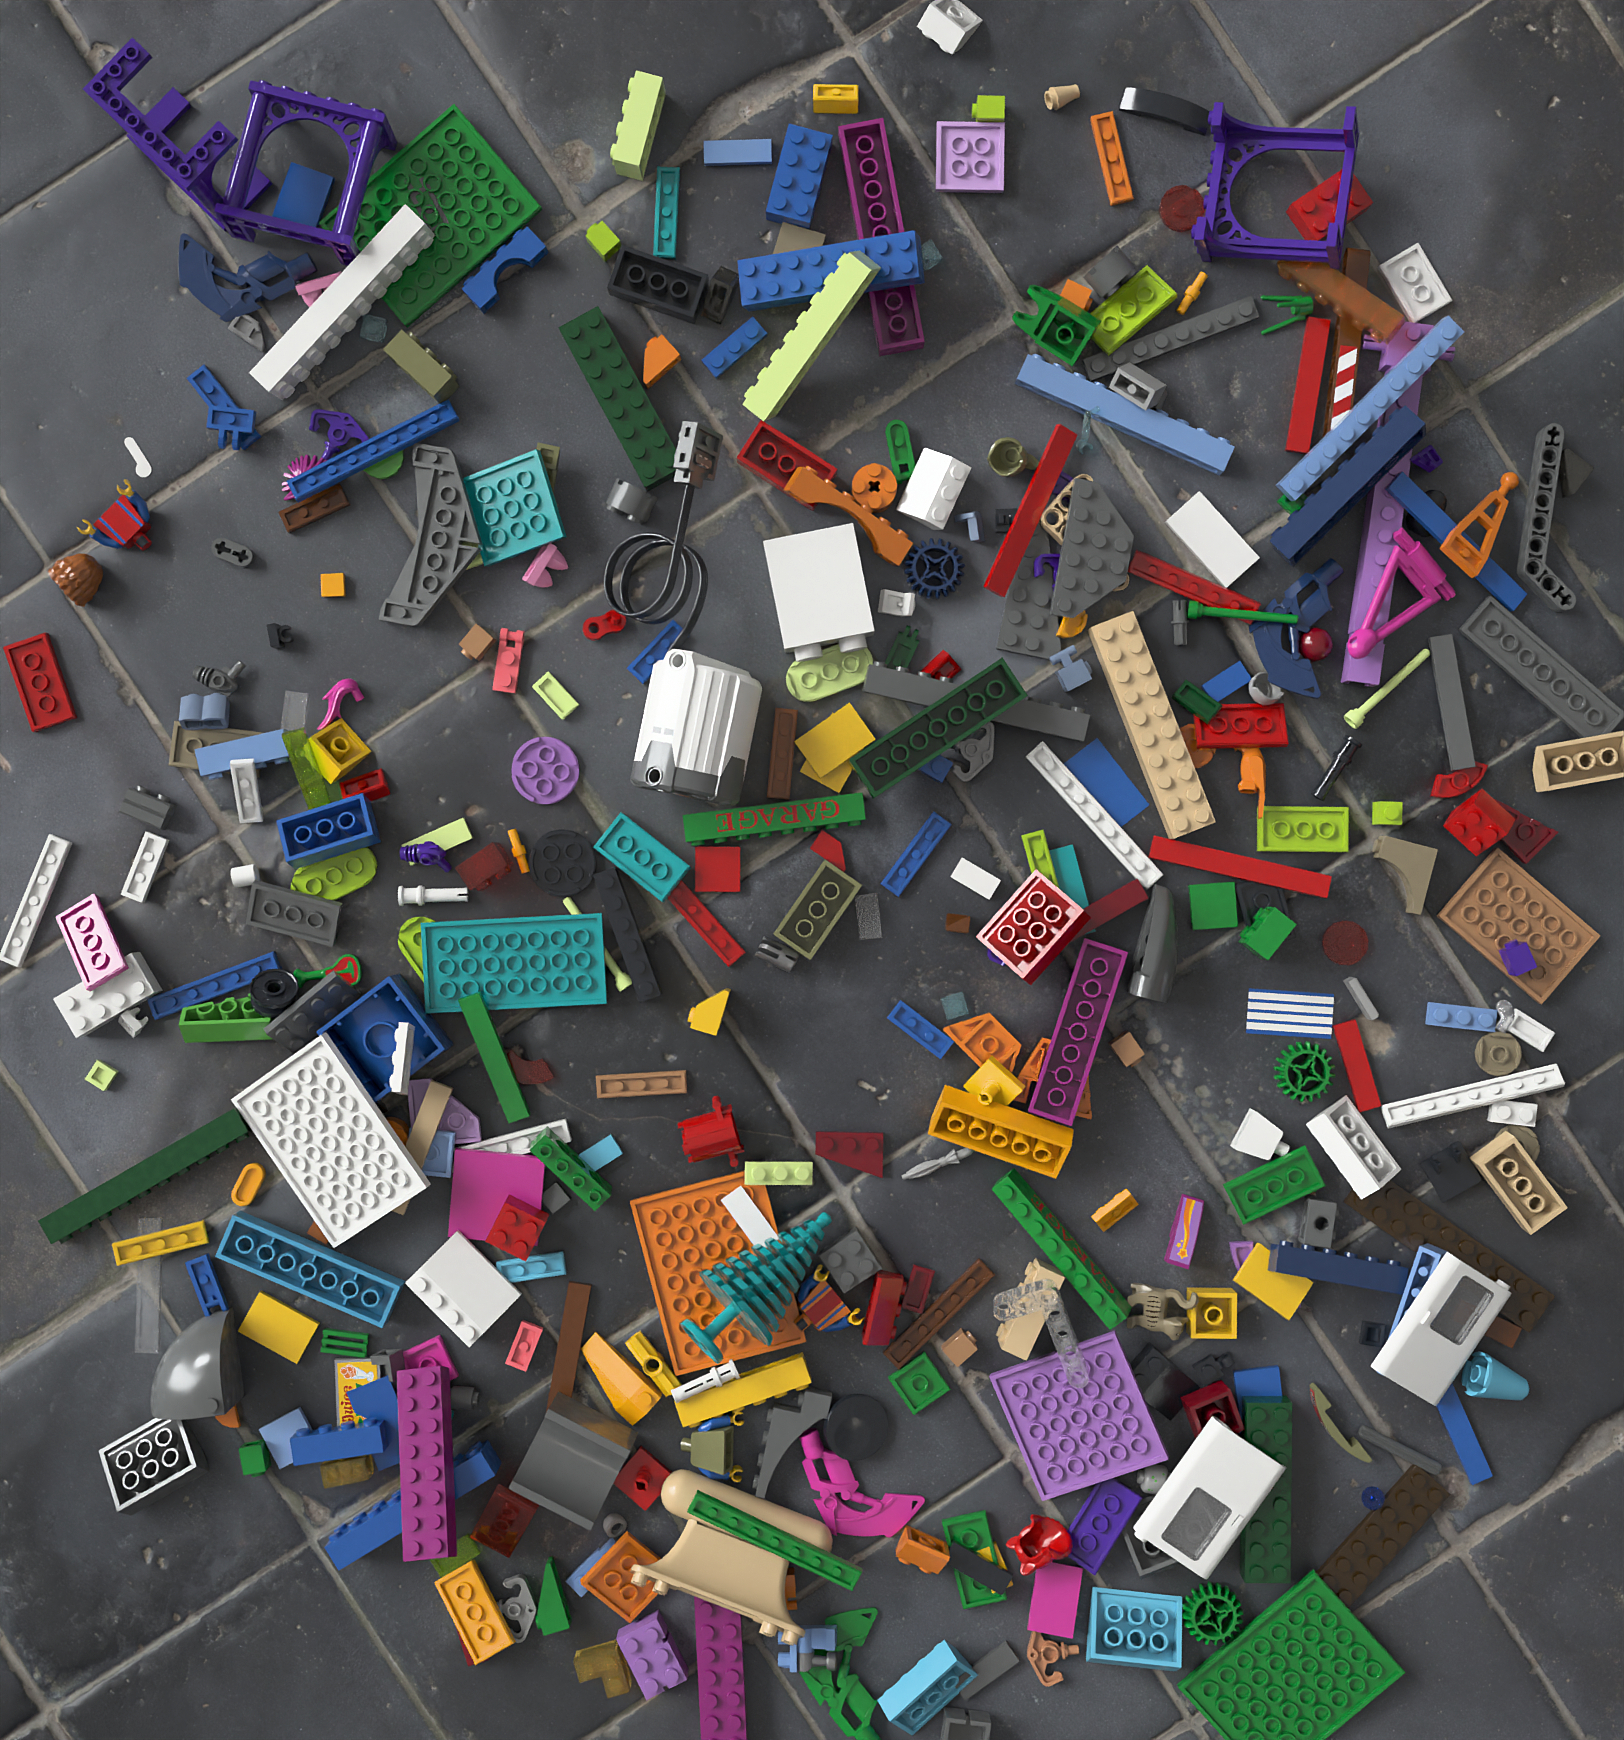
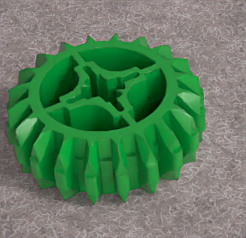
M1298 1041L1296 1042V1049L1293 1045L1289 1044V1053L1285 1050L1281 1051L1284 1058L1277 1057L1276 1061L1281 1064L1280 1066H1274L1273 1069L1280 1071V1074L1274 1075V1079L1281 1080L1277 1083V1087H1285L1282 1091L1284 1095L1290 1093V1099L1295 1100L1298 1096L1299 1102H1304L1305 1097L1307 1101L1312 1102L1313 1094L1317 1099H1320V1091L1328 1093V1089L1325 1086L1326 1084L1333 1086V1082L1329 1081V1077L1334 1078L1336 1074L1329 1071L1334 1069L1335 1065L1328 1064L1332 1057L1330 1055L1325 1056L1326 1049L1322 1048L1319 1050V1045L1316 1043L1311 1047L1309 1041H1305L1303 1046ZM1301 1054H1308L1307 1058L1304 1057L1302 1062L1298 1064L1291 1062ZM1315 1057L1318 1060L1321 1067L1320 1075L1317 1074L1314 1070V1065L1316 1063L1314 1061ZM1296 1067L1308 1070V1073L1313 1074V1076L1300 1073ZM1288 1068L1295 1073L1294 1086L1289 1081ZM1309 1080L1317 1081L1311 1088L1301 1090V1087L1305 1086Z
M1208 1581L1207 1587L1204 1588L1199 1583L1200 1590L1196 1591L1192 1588L1193 1596L1186 1595L1185 1599L1188 1603L1182 1604V1608L1185 1610L1182 1612V1618L1185 1619L1183 1624L1185 1628H1189L1188 1632L1191 1636L1195 1635V1639L1198 1642L1203 1639L1204 1644L1208 1645L1210 1640H1212L1213 1644L1217 1646L1218 1640L1221 1639L1223 1643H1226V1636L1233 1639L1232 1631L1239 1632L1240 1629L1236 1624L1243 1623L1240 1617L1243 1615V1610L1240 1608L1241 1602L1239 1599H1236L1237 1595L1234 1591L1230 1592L1228 1586L1222 1588L1221 1584L1217 1582L1213 1587L1212 1583ZM1218 1598L1224 1600L1225 1602L1214 1603L1210 1599ZM1203 1602V1607H1202V1609L1199 1610V1611H1197V1614H1196L1197 1608H1198L1199 1605ZM1209 1606H1211L1212 1610L1214 1611V1617L1216 1619L1215 1621L1210 1614L1211 1611L1209 1609ZM1228 1616L1226 1621L1221 1625L1222 1619ZM1201 1624H1203V1625L1210 1624V1625H1213L1214 1628H1211V1629H1209V1628H1204V1627H1202V1626H1200V1625H1201Z

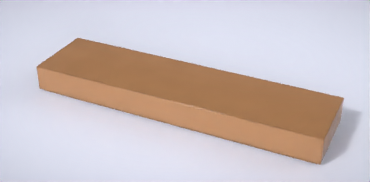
M686 1070L596 1075L597 1098L687 1093Z

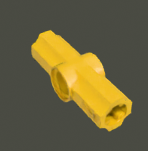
M641 1330L625 1342L626 1346L642 1365L644 1373L652 1378L665 1397L672 1394V1389L674 1390L682 1385L664 1361L663 1355L656 1351ZM650 1359L657 1360L659 1367L651 1368L648 1365V1361Z

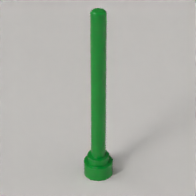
M1189 600L1187 614L1188 619H1197V617L1204 615L1297 624L1299 618L1298 615L1206 607L1203 604H1198L1199 601Z

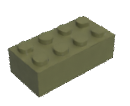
M824 860L773 934L811 960L862 885L827 860Z

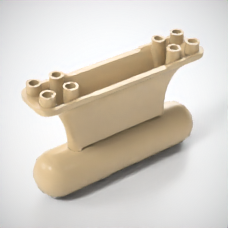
M680 1469L672 1472L662 1485V1503L666 1510L676 1516L687 1519L688 1522L677 1543L662 1559L649 1565L634 1564L631 1567L630 1572L634 1574L631 1583L644 1587L647 1580L655 1582L652 1591L663 1596L667 1595L669 1588L677 1589L753 1619V1621L762 1624L759 1633L765 1636L775 1637L777 1630L783 1632L781 1642L792 1646L797 1645L798 1639L804 1638L806 1631L792 1620L786 1606L785 1581L790 1561L687 1513V1509L696 1491L699 1490L831 1553L833 1539L828 1526L819 1520L760 1497H755L752 1494L709 1479L693 1471Z

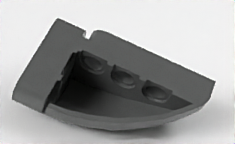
M1153 884L1134 953L1133 968L1126 992L1147 999L1169 1003L1178 961L1176 908L1172 891L1165 886ZM1148 935V940H1147V944H1146L1145 938H1146V936ZM1144 956L1142 966H1140L1139 960Z

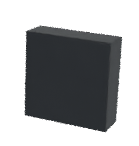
M1362 1320L1359 1343L1383 1348L1386 1325Z

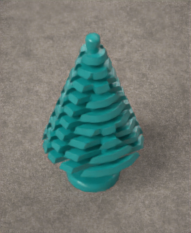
M822 1212L815 1222L811 1219L804 1221L803 1224L807 1229L806 1231L799 1226L791 1228L790 1230L796 1239L787 1232H781L777 1234L781 1243L770 1237L764 1242L768 1249L760 1244H756L751 1247L755 1255L747 1250L738 1253L739 1258L743 1262L731 1256L725 1261L729 1268L722 1263H717L712 1266L715 1274L707 1269L699 1272L703 1282L725 1309L704 1330L699 1328L690 1319H685L680 1325L697 1346L714 1362L719 1364L723 1360V1354L713 1340L735 1318L763 1344L771 1345L773 1338L769 1330L776 1333L780 1326L775 1316L783 1319L786 1314V1310L781 1305V1302L787 1307L790 1306L792 1297L788 1290L796 1293L799 1288V1284L794 1276L799 1280H803L805 1276V1270L800 1263L809 1267L812 1262L810 1255L804 1247L813 1254H816L818 1245L813 1238L815 1237L819 1241L823 1240L825 1233L822 1229L832 1222L830 1215Z

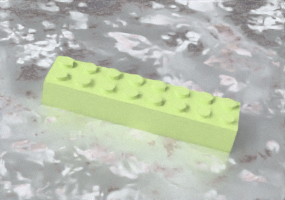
M860 250L849 252L848 254L844 253L837 262L838 269L834 274L831 272L823 282L825 285L821 293L817 292L812 297L810 309L807 312L803 311L796 321L798 326L794 331L790 330L783 339L785 342L781 350L778 348L770 358L772 361L770 366L762 369L757 376L759 379L755 387L752 385L745 393L744 397L746 400L743 405L761 420L766 421L779 413L880 271L881 267Z

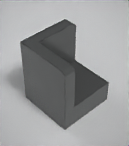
M383 1349L370 1356L372 1365L384 1366L385 1376L388 1375L389 1382L397 1381V1371L405 1370L402 1349Z

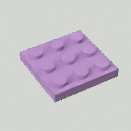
M937 121L936 192L1003 193L1005 122Z

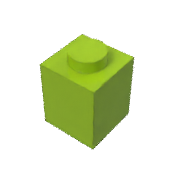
M978 95L976 104L972 103V118H976V122H1004L1005 96Z
M603 221L591 225L585 235L587 242L605 262L619 251L622 246L617 236Z
M1373 802L1372 825H1402L1403 802Z

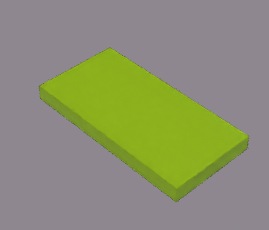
M1146 265L1090 313L1101 320L1091 339L1109 356L1177 298V293Z
M1257 806V851L1349 852V807L1264 806L1263 817L1258 819Z

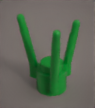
M1262 295V300L1291 301L1277 303V307H1291L1292 314H1296V316L1261 331V334L1265 335L1294 322L1305 320L1306 315L1313 312L1311 296Z

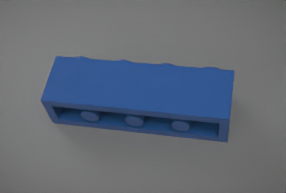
M376 1417L363 1420V1423L355 1424L354 1421H347L341 1423V1426L332 1427V1424L318 1427L317 1430H310V1428L298 1429L290 1438L293 1465L297 1466L382 1453L388 1447L384 1419L377 1420Z

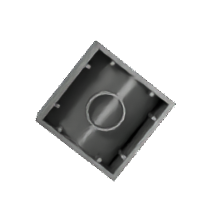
M558 1391L508 1489L591 1530L624 1461L633 1447L638 1432Z

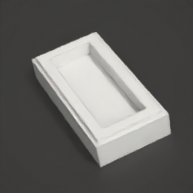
M964 858L960 859L950 876L990 900L1001 881Z
M1518 1009L1513 1010L1503 1026L1504 1029L1541 1052H1544L1555 1034Z

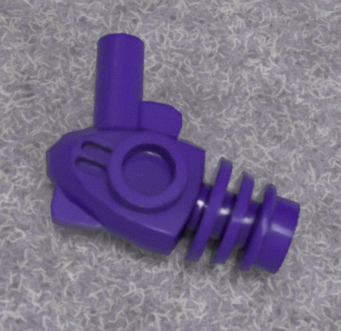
M426 841L424 844L406 845L400 849V858L406 862L419 863L420 861L421 864L427 866L438 864L444 872H449L452 868L444 858L446 851L434 842Z

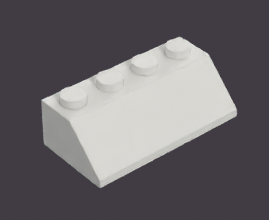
M1347 1095L1326 1108L1306 1124L1361 1199L1379 1190L1401 1170Z

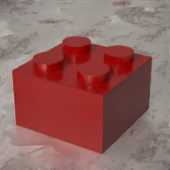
M1481 789L1451 811L1443 826L1475 856H1478L1506 836L1516 819L1486 791Z
M509 1194L485 1242L526 1261L549 1214Z

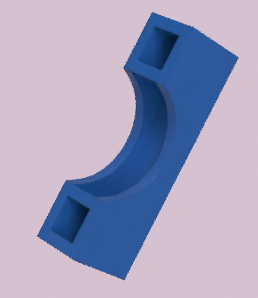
M528 227L524 230H518L508 245L501 246L496 252V256L491 261H486L480 267L479 273L475 276H470L464 282V287L462 288L464 294L483 314L500 299L497 292V282L499 276L506 268L516 264L527 265L533 268L549 253L546 245Z

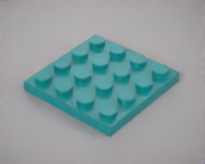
M540 450L530 451L463 478L482 541V545L478 544V547L482 549L480 554L484 566L489 567L567 537Z

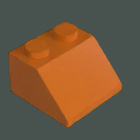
M908 1525L905 1526L895 1549L896 1557H898L899 1561L907 1565L915 1564L919 1566L920 1570L928 1574L932 1572L939 1574L950 1559L947 1542Z

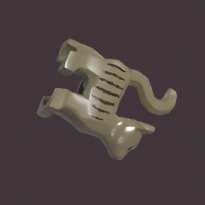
M1132 1283L1133 1295L1128 1296V1303L1131 1307L1141 1304L1144 1306L1143 1314L1127 1317V1328H1136L1137 1325H1140L1150 1331L1164 1332L1171 1340H1178L1183 1332L1184 1324L1189 1321V1318H1168V1301L1174 1298L1180 1307L1185 1310H1191L1199 1302L1197 1293L1192 1292L1190 1300L1186 1301L1177 1290H1165L1148 1284Z

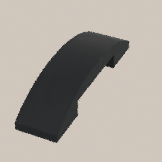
M1125 88L1119 111L1139 117L1141 114L1182 125L1184 126L1183 130L1203 136L1206 135L1209 116L1207 109L1169 94L1140 88Z

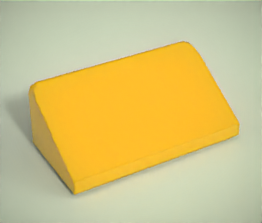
M815 84L813 87V112L857 114L858 85Z

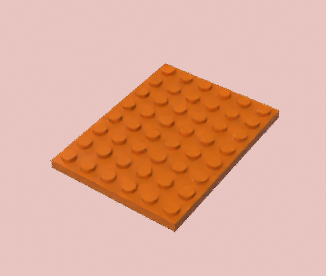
M745 1170L630 1200L675 1376L728 1363L730 1359L735 1361L806 1342L805 1332H801L793 1323L800 1316L795 1294L788 1290L792 1297L790 1306L787 1307L781 1302V1305L786 1310L783 1319L775 1316L780 1325L777 1332L769 1330L773 1338L771 1345L763 1344L735 1318L713 1340L723 1354V1360L719 1364L708 1357L680 1325L685 1319H690L699 1328L704 1330L725 1309L703 1282L699 1272L707 1269L715 1274L712 1266L717 1263H722L729 1268L725 1261L731 1256L743 1262L739 1258L738 1253L744 1250L755 1255L751 1249L754 1245L721 1201L724 1197L739 1186H742L775 1233L779 1234L766 1185H745Z

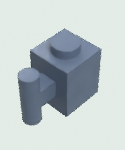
M1074 645L1049 657L1052 665L1061 662L1063 668L1055 671V674L1064 692L1070 691L1092 679L1090 676L1092 669L1087 661L1083 662L1082 659H1078L1072 662L1070 656L1077 653Z

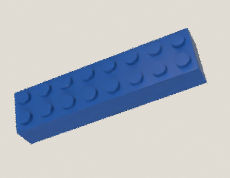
M913 230L737 260L742 306L750 312L810 302L817 292L821 293L825 285L823 282L831 272L834 274L838 269L837 262L844 253L848 254L849 252L859 250L881 267L864 293L925 283L920 236Z
M488 1440L483 1443L480 1441L476 1442L468 1448L469 1451L464 1455L458 1453L453 1456L455 1500L494 1477L502 1462ZM401 1489L391 1495L392 1498L385 1502L383 1499L377 1502L367 1514L363 1511L353 1518L354 1521L349 1525L343 1523L333 1530L334 1533L328 1537L329 1541L324 1548L338 1571L402 1533Z

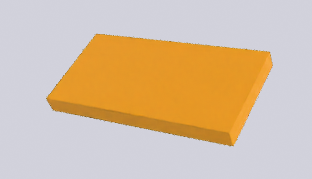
M475 1559L434 1582L475 1665L516 1642Z

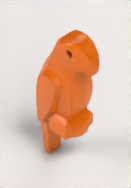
M1234 748V751L1239 750L1243 754L1240 765L1242 781L1238 784V791L1243 794L1258 793V819H1262L1266 787V764L1259 748Z

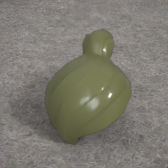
M1010 437L995 441L987 457L989 466L996 474L1002 477H1014L1025 468L1036 470L1039 464L1037 458L1027 454V450L1021 445L1020 441Z

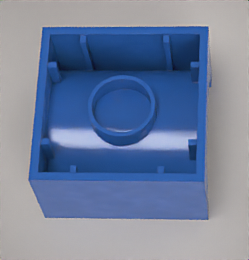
M400 973L388 976L316 1031L319 1036L325 1032L329 1035L375 1103L384 1099L392 1091L390 1087V1077L394 1073L392 1056L394 1051H396L395 1031L399 1028V1022L415 1026L410 1076L454 1045L431 1013H425V1005Z

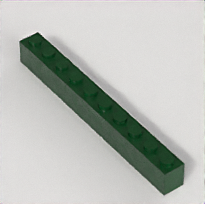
M234 1108L38 1220L51 1244L57 1241L63 1244L73 1238V1232L79 1230L82 1233L93 1226L92 1221L99 1219L101 1222L113 1215L111 1213L113 1209L118 1207L119 1210H122L131 1205L132 1202L130 1200L138 1196L141 1199L152 1193L150 1188L157 1185L160 1188L171 1182L169 1177L177 1174L179 1177L190 1171L189 1166L195 1162L199 1166L210 1159L209 1154L214 1151L220 1154L230 1148L228 1143L234 1140L239 1143L248 1138V1132L252 1129L238 1109Z

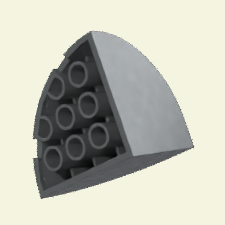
M233 1307L229 1308L228 1311H222L221 1309L213 1312L210 1316L198 1319L182 1331L170 1344L157 1367L153 1379L150 1401L151 1415L153 1417L165 1420H182L225 1415L245 1396Z

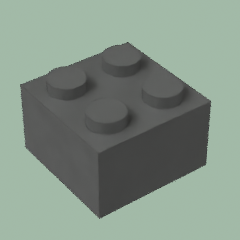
M857 1226L819 1251L821 1260L843 1293H846L882 1269L880 1261Z

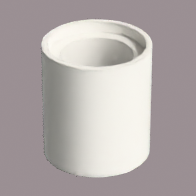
M251 864L232 868L231 879L234 887L249 886L255 880L260 881L257 866Z

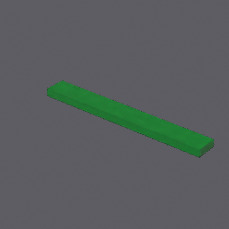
M696 1491L687 1509V1513L853 1591L862 1574L863 1568L702 1491Z

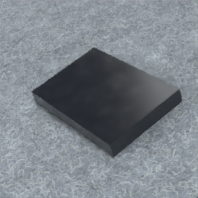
M1250 881L1235 884V893L1245 927L1247 925L1251 926L1254 923L1255 919L1253 917L1260 908L1275 907L1291 919L1283 889ZM1294 929L1284 941L1297 938Z

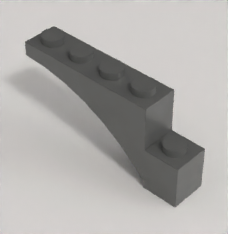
M808 1386L805 1388L804 1393H799L797 1406H801V1408L774 1402L773 1409H768L766 1422H769L770 1426L769 1430H764L761 1444L765 1445L764 1453H759L757 1466L761 1467L760 1473L754 1476L752 1486L753 1489H756L755 1497H765L774 1469L789 1446L814 1423L822 1418H827L832 1391Z

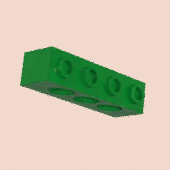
M548 1126L531 1142L529 1150L594 1211L611 1196L612 1186Z

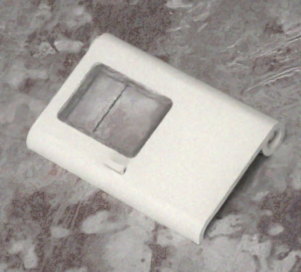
M1446 1252L1371 1367L1432 1405L1437 1406L1512 1293L1508 1291L1510 1286L1500 1279L1497 1282L1489 1279Z
M1212 1416L1133 1528L1136 1531L1134 1535L1144 1543L1149 1541L1202 1578L1208 1579L1284 1473L1286 1466L1279 1464L1234 1433L1224 1422Z

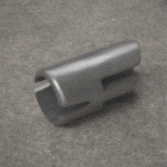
M763 937L762 942L764 944L759 945L758 950L760 952L757 951L755 957L791 973L799 958V952L767 937Z

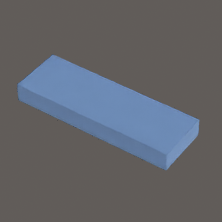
M771 139L704 141L705 166L772 164Z

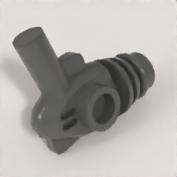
M238 660L232 669L223 667L222 671L219 669L215 670L214 668H205L204 666H196L192 677L206 687L209 686L210 689L230 697L232 692L238 689V683L235 679L246 665Z

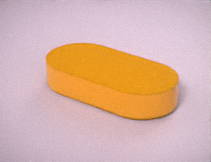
M250 1163L243 1168L231 1193L232 1200L236 1205L247 1206L254 1201L266 1177L265 1168L261 1164Z

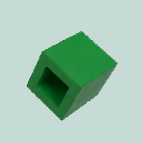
M264 1439L246 1442L239 1448L243 1476L251 1474L252 1477H257L265 1474V1471L271 1466V1459Z

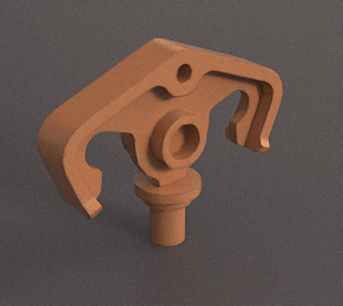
M1032 1631L1027 1647V1657L1040 1682L1044 1686L1049 1687L1063 1681V1674L1060 1671H1054L1051 1676L1046 1675V1665L1056 1662L1060 1655H1062L1063 1660H1066L1065 1657H1068V1655L1079 1654L1078 1645H1067L1061 1642V1646H1059L1053 1640H1044L1040 1632Z

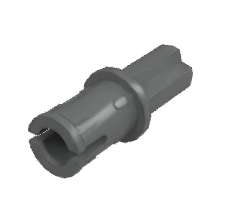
M1181 600V610H1179V601H1172L1173 621H1171V624H1173L1174 644L1186 645L1188 643L1187 623H1189V620H1187V600Z

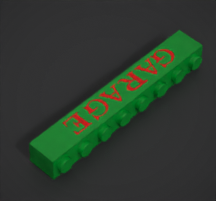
M863 793L683 815L686 842H691L692 846L704 845L705 840L714 839V843L727 842V837L736 836V840L750 839L749 834L757 833L759 838L772 836L773 831H781V835L792 834L794 829L803 828V832L816 831V826L825 825L826 829L839 828V823L848 822V826L862 825L861 820H866Z
M1013 1168L1001 1177L992 1187L993 1192L1109 1330L1125 1320L1132 1308L1017 1170Z

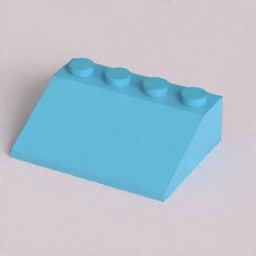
M1092 1587L1086 1662L1167 1671L1179 1670L1182 1665V1597Z

